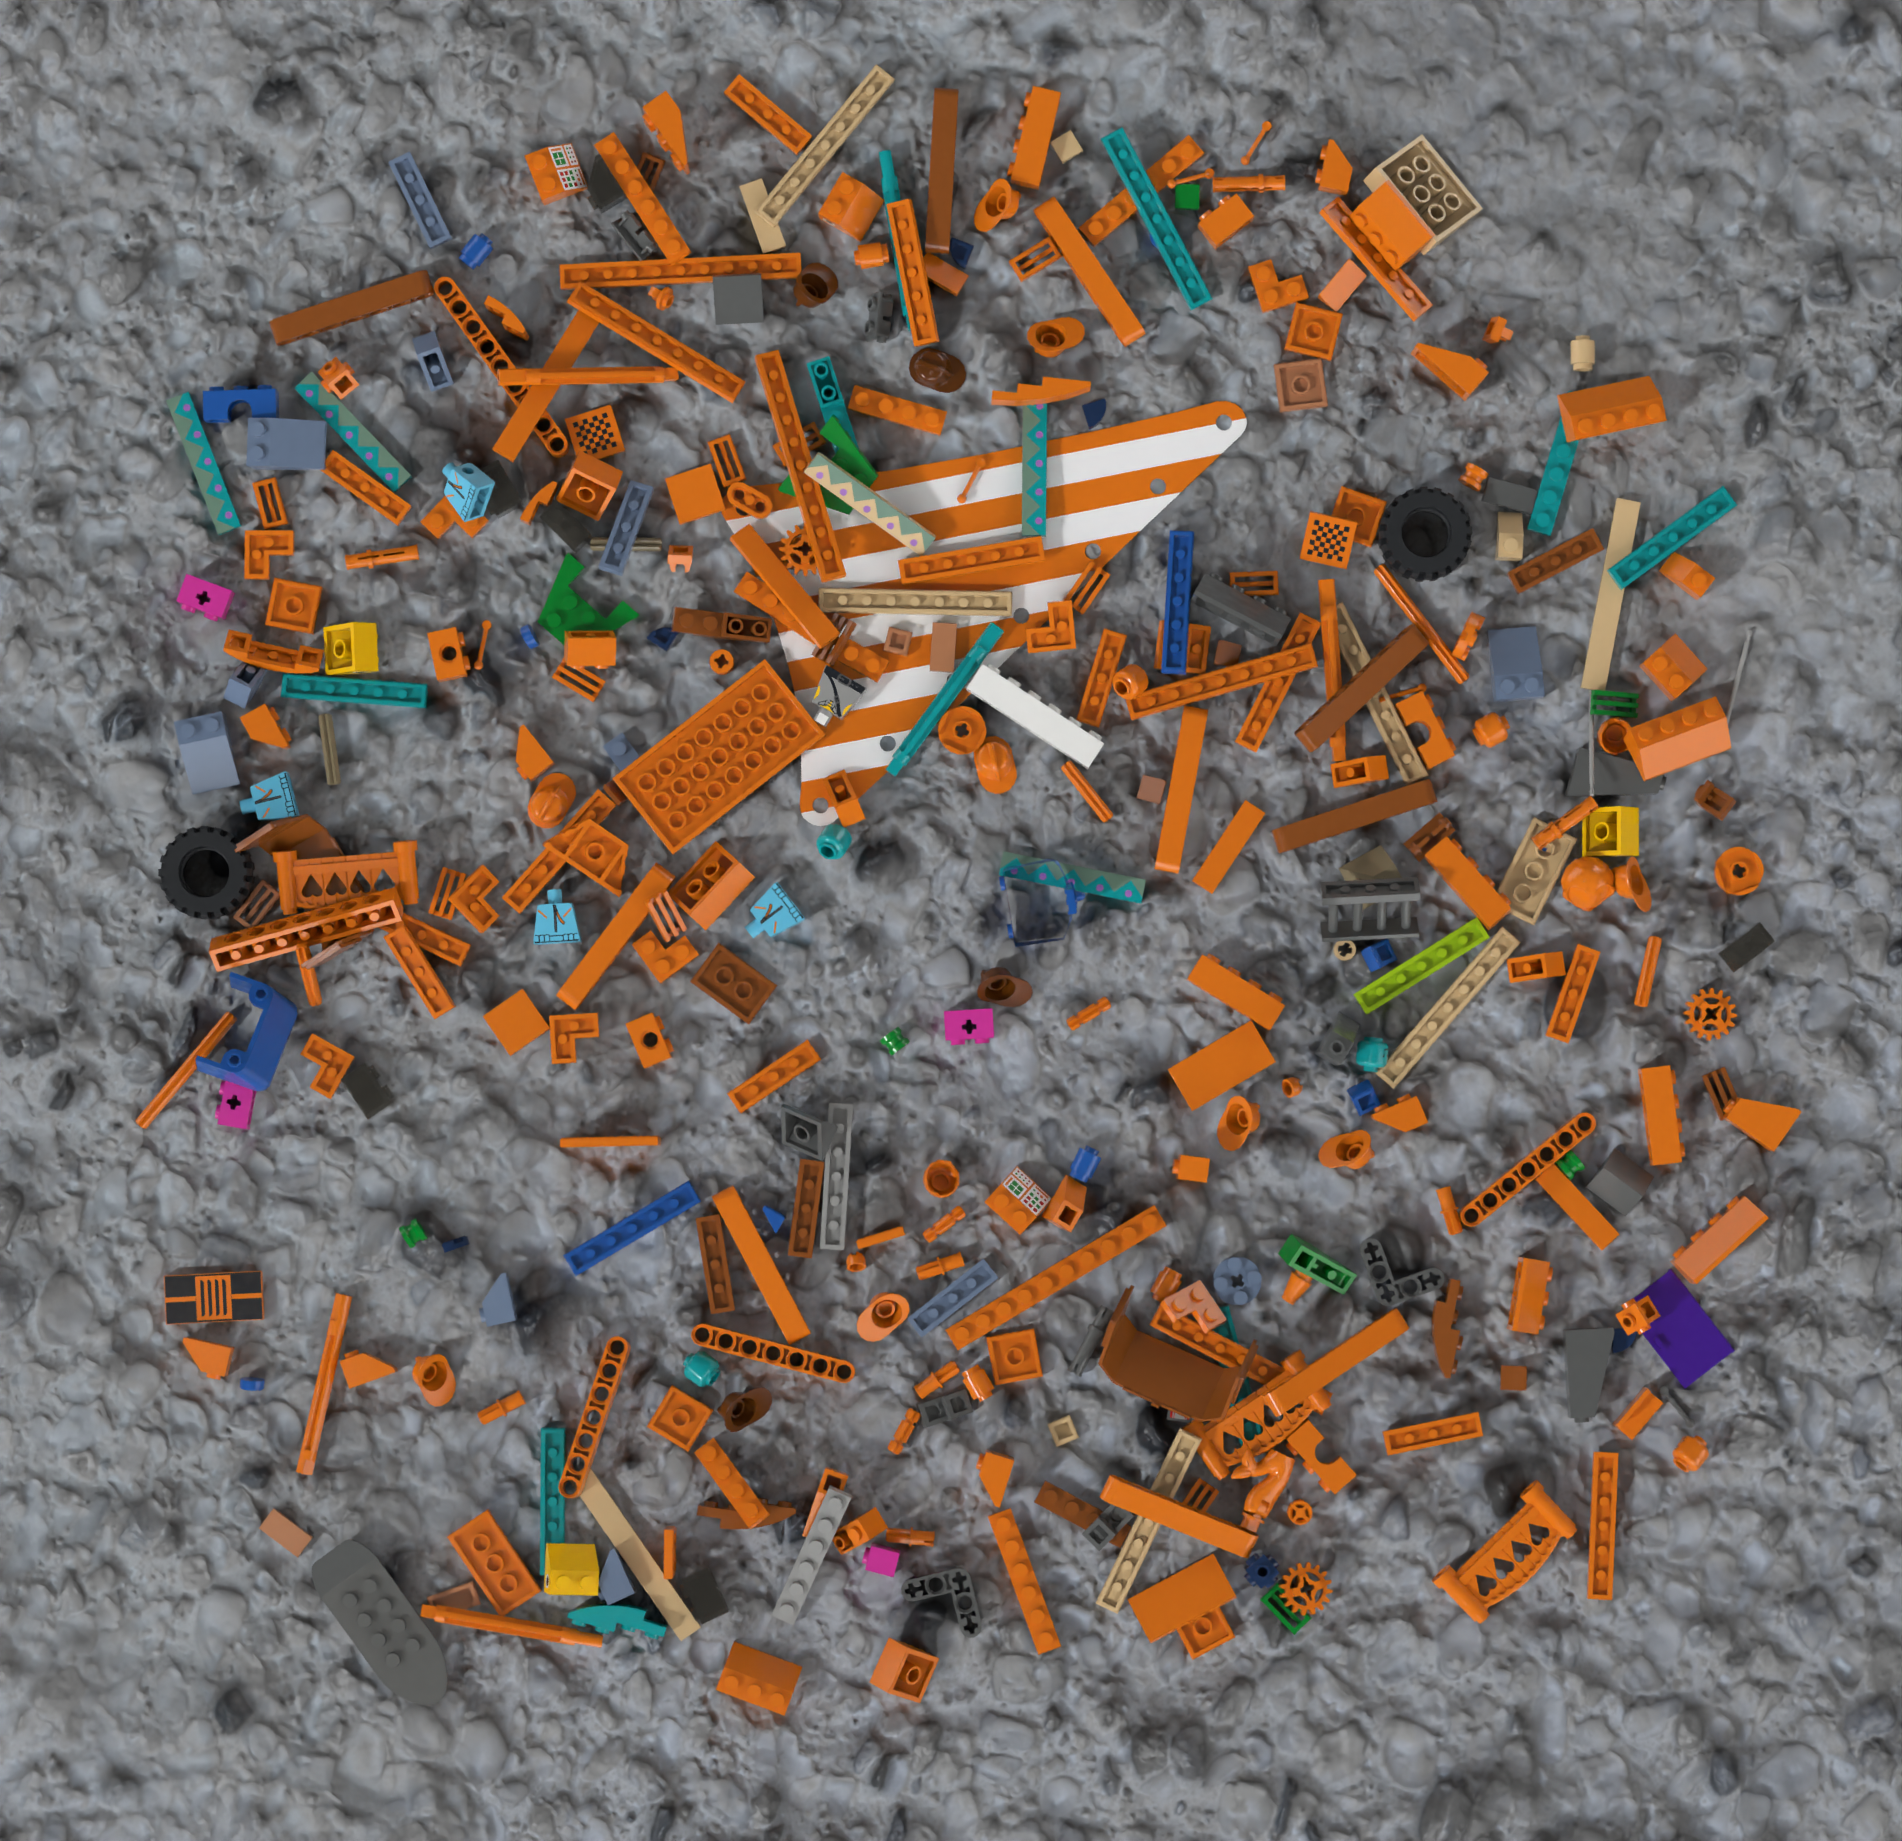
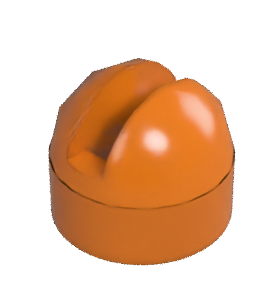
M1290 1077L1282 1081V1090L1286 1097L1292 1098L1301 1093L1303 1085H1300V1079Z
M856 1251L855 1255L851 1252L846 1260L847 1270L851 1272L864 1270L866 1268L865 1256Z

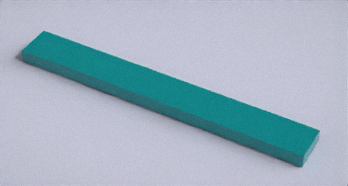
M1123 127L1101 138L1100 140L1190 311L1212 300L1211 294Z

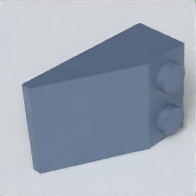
M248 418L246 466L255 470H325L327 422L284 418Z
M1536 626L1487 630L1493 703L1542 699L1545 693Z
M220 711L174 722L179 748L193 795L240 785L225 713Z

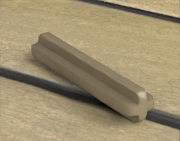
M592 537L590 540L591 550L604 551L609 537ZM636 538L632 551H661L662 540L661 538Z
M321 714L318 719L328 785H338L341 783L332 715Z

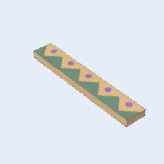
M819 451L805 468L804 473L918 555L922 556L935 540L936 535Z

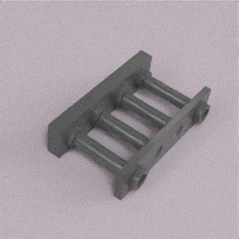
M1418 877L1320 882L1322 906L1329 905L1328 922H1320L1322 942L1419 937L1417 917H1411V901H1420ZM1387 902H1402L1401 918L1387 919ZM1377 903V919L1362 920L1363 904ZM1353 904V920L1338 921V905Z

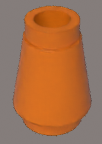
M1298 1270L1292 1271L1281 1296L1282 1299L1294 1305L1313 1284L1311 1282L1313 1278Z

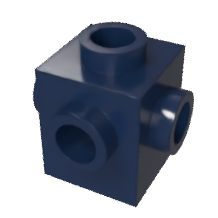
M1263 1552L1259 1555L1255 1553L1245 1561L1247 1565L1244 1569L1247 1574L1244 1577L1253 1587L1258 1585L1260 1588L1264 1586L1269 1588L1278 1580L1276 1576L1279 1574V1571L1276 1568L1279 1564L1271 1554L1266 1557ZM1265 1567L1267 1574L1260 1576L1258 1574L1259 1568Z

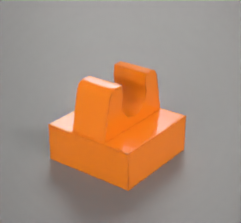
M1500 316L1492 317L1482 340L1490 344L1498 343L1499 340L1504 342L1506 340L1510 341L1513 331L1505 327L1506 319Z
M669 545L668 564L671 571H676L677 564H683L685 572H689L693 560V546Z

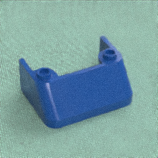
M231 972L229 975L231 988L248 993L250 1002L255 1007L263 1009L246 1052L238 1049L229 1050L224 1054L221 1063L197 1056V1071L254 1091H264L272 1082L297 1019V1007L291 1000L269 985Z

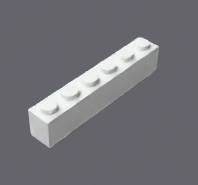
M989 663L988 666L981 665L966 688L968 692L1084 768H1089L1104 745L1099 734L1092 730L1089 733L1080 728L1082 724L1071 716L1069 719H1066L1060 715L1062 711L1051 703L1046 706L1040 702L1041 697L1035 692L1029 690L1026 693L1019 688L1021 684L1011 677L1005 679L999 675L1001 671Z

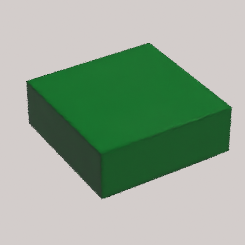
M1176 185L1175 210H1199L1200 185Z

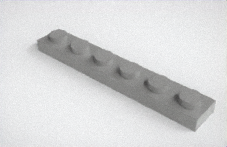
M829 1103L828 1122L838 1126L825 1157L820 1249L844 1250L853 1104Z
M831 1485L829 1486L771 1616L794 1625L852 1498L851 1494Z

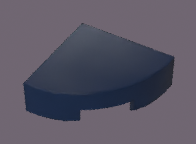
M951 237V256L957 265L966 269L974 245Z
M1105 399L1082 405L1089 430L1096 427L1103 419L1106 412Z
M664 627L652 631L646 638L667 652L679 633L671 632V627Z
M462 1236L444 1242L442 1247L444 1253L470 1243L467 1236Z
M1614 1328L1612 1353L1627 1349L1635 1340L1637 1331L1627 1335L1624 1328Z

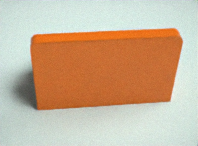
M1643 1387L1612 1424L1629 1439L1633 1440L1661 1407L1663 1402L1652 1394L1648 1388Z

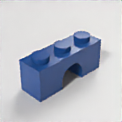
M271 385L257 386L258 389L249 390L248 386H234L233 390H224V387H209V391H203V419L206 423H231L232 409L240 403H246L251 406L252 418H279V392L276 389H272Z

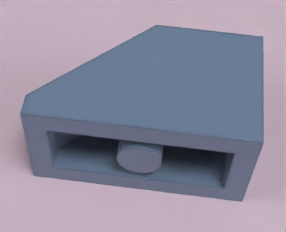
M435 331L413 338L412 341L416 355L431 392L453 385L454 382Z
M242 661L229 678L223 698L245 709L255 696L268 669L253 666Z
M508 1272L500 1274L483 1300V1308H479L482 1323L486 1322L487 1327L518 1320Z
M616 1547L610 1550L599 1578L598 1595L602 1602L606 1600L607 1605L636 1592Z

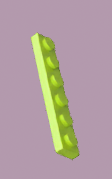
M1476 917L1354 993L1353 996L1365 1015L1490 937Z

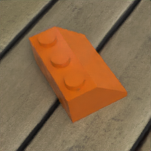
M1390 180L1383 183L1359 204L1350 215L1355 225L1362 230L1371 244L1377 248L1395 271L1412 260L1435 236Z
M715 841L668 893L677 905L704 930H707L755 876Z
M1518 1257L1507 1329L1531 1334H1539V1330H1543L1545 1316L1542 1315L1543 1306H1547L1549 1292L1545 1291L1547 1281L1551 1282L1553 1267H1549L1550 1262Z
M734 1641L716 1690L785 1716L802 1666Z

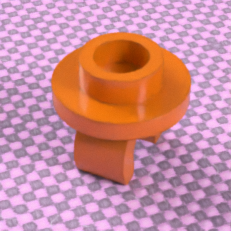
M652 286L647 294L656 301V307L661 311L669 308L674 301L673 290L669 287H665L661 291Z

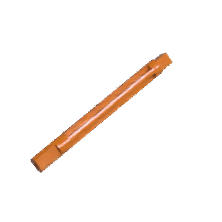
M663 366L516 368L497 370L498 386L664 383V381H677L679 379L677 369L674 367L664 368Z
M1335 579L1318 580L1326 701L1342 687ZM1345 723L1329 738L1332 749V762L1346 761Z
M340 1293L335 1295L296 1472L301 1474H313L352 1301V1296Z
M422 1604L420 1617L434 1619V1622L573 1646L580 1644L601 1648L604 1636L577 1631L576 1628L437 1605L436 1607Z

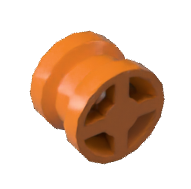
M1467 463L1465 467L1466 472L1460 476L1458 481L1468 488L1479 492L1482 487V480L1486 479L1489 474L1482 468L1472 463Z
M719 649L711 654L710 666L715 673L726 675L733 670L734 659L729 651Z
M1298 1499L1289 1504L1287 1514L1293 1523L1304 1525L1312 1518V1508L1306 1501Z

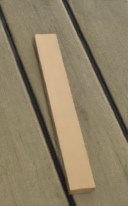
M876 64L756 209L755 213L774 228L894 83L895 79Z
M1616 498L1580 686L1583 689L1604 691L1606 689L1625 589H1619L1607 570L1632 552L1641 502Z
M819 588L818 607L823 613L1012 617V592Z
M1341 602L1336 605L1340 654L1353 677L1371 658L1344 603ZM1384 686L1366 703V707L1405 785L1408 786L1427 777L1428 773ZM1384 696L1386 701L1380 702L1379 698Z
M1502 926L1388 1057L1387 1065L1379 1068L1375 1074L1394 1089L1521 942Z
M1179 1428L1150 1490L1173 1499L1202 1438ZM1137 1515L1096 1600V1604L1118 1614L1161 1524Z
M590 1469L580 1497L680 1641L684 1640L701 1628V1625L669 1579H664V1572L594 1471ZM571 1480L570 1483L577 1490L576 1483Z

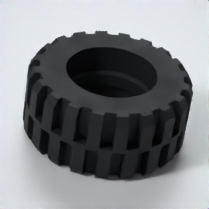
M1420 487L1415 490L1410 489L1396 497L1384 512L1378 528L1379 549L1383 552L1382 557L1385 562L1388 561L1391 565L1390 568L1394 572L1398 571L1401 573L1402 577L1406 579L1412 578L1417 582H1423L1424 580H1429V582L1435 581L1438 578H1444L1449 575L1466 557L1472 542L1471 535L1473 533L1469 523L1471 519L1469 514L1465 513L1464 505L1460 501L1457 502L1453 498L1454 495L1449 492L1446 494L1441 492L1442 489L1436 487L1434 489H1428V487ZM1420 512L1435 514L1444 522L1447 528L1448 536L1444 548L1439 553L1429 557L1413 554L1407 549L1402 538L1403 526L1407 519Z
M209 826L187 829V832L175 836V840L166 846L165 849L167 851L165 855L161 856L160 862L162 865L161 869H158V876L161 877L162 882L160 883L161 889L165 892V897L169 903H172L177 910L188 916L204 920L220 919L222 916H228L236 908H240L244 904L245 898L249 897L252 892L250 888L255 881L253 876L255 866L250 858L252 856L249 850L236 853L234 849L237 848L236 845L241 840L223 829ZM204 850H211L221 854L229 866L227 884L220 892L210 896L196 894L189 888L185 880V868L189 859L194 854Z

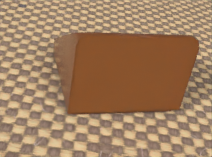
M1219 639L1213 664L1224 667L1238 664L1242 645Z
M1143 775L1136 798L1160 805L1167 780Z
M613 780L603 786L605 792L617 806H621L628 800Z
M1501 1365L1500 1390L1526 1391L1527 1366Z

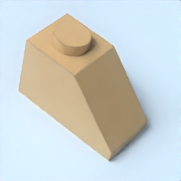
M1497 512L1495 560L1519 562L1522 559L1524 536L1522 513Z

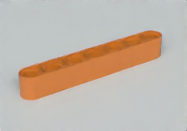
M1053 196L1033 209L1039 222L1051 237L1123 346L1127 347L1146 333L1142 325L1057 199Z
M1184 705L1155 870L1179 873L1208 709Z
M656 862L560 988L556 994L559 999L572 1009L577 1010L650 914L644 901L662 889L668 890L676 879L675 875Z
M1578 1113L1465 1204L1459 1211L1460 1222L1470 1227L1480 1224L1588 1136L1596 1126L1594 1116L1590 1113ZM1583 1116L1588 1118L1590 1122L1589 1128L1585 1131L1578 1127V1120ZM1562 1132H1567L1571 1136V1141L1566 1146L1559 1142V1135ZM1544 1147H1548L1552 1151V1157L1548 1161H1544L1540 1157V1151ZM1526 1162L1533 1166V1173L1528 1177L1524 1176L1521 1172V1167ZM1506 1178H1511L1514 1181V1189L1510 1192H1506L1502 1187V1183ZM1488 1193L1493 1194L1496 1199L1492 1207H1487L1483 1203V1198ZM1474 1209L1476 1211L1477 1217L1474 1222L1469 1223L1465 1220L1464 1214L1466 1210Z
M734 1185L713 1195L712 1199L788 1344L791 1345L810 1335L811 1332Z
M1396 1307L1263 1395V1398L1275 1417H1278L1406 1332L1410 1327Z
M706 1323L696 1325L691 1332V1337L695 1344L840 1383L851 1381L855 1375V1367L850 1361ZM699 1328H706L709 1331L707 1341L697 1339L696 1332ZM721 1335H731L733 1338L731 1347H723L720 1344ZM747 1340H752L756 1343L757 1349L752 1354L746 1353L743 1349V1344ZM771 1346H775L780 1350V1357L776 1360L769 1359L767 1356V1349ZM795 1352L801 1353L804 1357V1362L800 1366H795L790 1361V1356ZM816 1359H824L827 1362L828 1366L824 1372L815 1370L814 1362ZM840 1365L850 1367L851 1375L848 1378H841L838 1375L837 1369Z
M612 1337L606 1344L559 1482V1492L565 1498L574 1499L583 1492L630 1354V1343L622 1337ZM617 1341H622L624 1351L616 1355L612 1349L613 1345ZM613 1364L617 1370L616 1374L608 1378L605 1375V1368ZM605 1387L609 1393L608 1398L600 1401L597 1398V1391ZM593 1411H598L601 1416L597 1424H591L589 1421V1415ZM585 1434H590L593 1443L585 1448L581 1444V1438ZM578 1457L583 1458L585 1466L581 1471H576L573 1467V1462ZM573 1480L577 1485V1490L573 1494H568L565 1490V1485L568 1481Z
M1112 1474L1109 1475L1099 1496L1102 1500L1247 1559L1250 1557L1259 1537L1255 1532Z

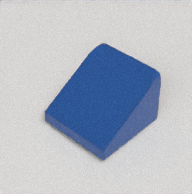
M1384 939L1361 950V954L1371 972L1398 960L1388 939Z
M1364 1080L1347 1089L1348 1095L1359 1116L1381 1105L1369 1080Z
M766 1205L762 1209L774 1232L777 1233L785 1220V1216Z

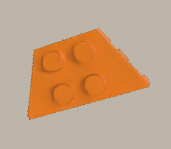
M585 818L542 844L545 848L616 896H621L622 879L626 867L625 859L629 845L590 818Z

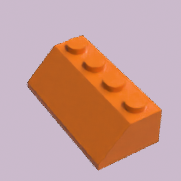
M1650 376L1557 395L1567 443L1667 421L1662 396Z
M1716 696L1631 727L1623 739L1643 781L1731 749L1727 717Z
M1737 1196L1733 1197L1726 1204L1728 1208L1722 1214L1716 1213L1709 1219L1708 1223L1710 1225L1704 1231L1699 1229L1690 1237L1692 1242L1686 1247L1680 1246L1672 1254L1674 1258L1670 1262L1689 1283L1698 1284L1768 1219L1767 1215L1746 1196H1741L1740 1198Z

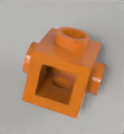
M337 357L327 362L318 371L319 375L323 378L320 382L329 394L334 391L340 400L359 386V383L352 376L355 371L346 361L342 364Z
M1648 1295L1638 1301H1635L1634 1298L1628 1300L1621 1305L1623 1310L1615 1314L1627 1335L1636 1331L1639 1335L1651 1328V1322L1660 1317L1659 1312Z

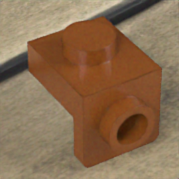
M1709 780L1699 786L1694 798L1700 808L1721 821L1724 820L1736 803L1734 798L1715 787Z

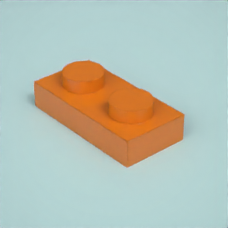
M848 639L837 659L840 663L877 683L889 664L887 659Z

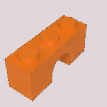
M1420 691L1394 705L1405 727L1413 723H1421L1427 727L1429 731L1428 741L1416 748L1427 770L1455 756L1453 751L1456 750V747L1450 737L1446 738L1443 732L1445 725L1439 715L1435 717L1431 709L1434 707V704L1429 694L1424 695L1423 691Z
M1306 1419L1286 1438L1288 1443L1285 1446L1294 1456L1299 1453L1305 1460L1302 1465L1310 1474L1315 1472L1321 1478L1318 1483L1326 1493L1331 1490L1336 1494L1356 1476V1473L1341 1456H1337L1329 1463H1322L1317 1460L1315 1448L1324 1437Z

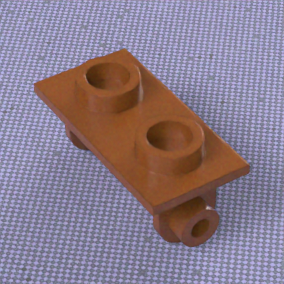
M1439 812L1404 843V846L1420 862L1427 852L1456 830L1451 826L1452 823Z

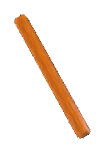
M1381 564L1375 568L1374 574L1410 621L1415 624L1429 641V646L1458 684H1462L1469 679L1467 671L1457 658L1451 655V650L1387 566Z
M226 1012L138 1116L136 1123L140 1127L146 1129L197 1069L196 1057L206 1058L235 1024L237 1021L236 1016L231 1012Z

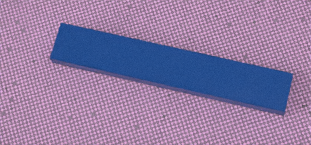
M1170 530L1162 674H1186L1194 531Z
M687 1181L563 1256L575 1276L700 1203L701 1199L690 1181Z

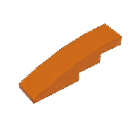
M1043 376L1042 386L1018 383L1017 393L993 390L991 405L1025 406L1066 400L1090 392L1091 382Z

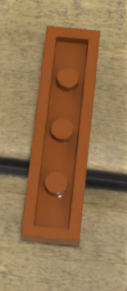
M1594 528L1506 574L1518 595L1603 551L1604 547Z
M800 1159L788 1256L812 1259L825 1164L823 1161Z
M720 1214L696 1218L711 1314L735 1311Z
M1046 1480L1034 1500V1503L1085 1530L1103 1512L1099 1508ZM1126 1524L1109 1543L1121 1548L1132 1526Z

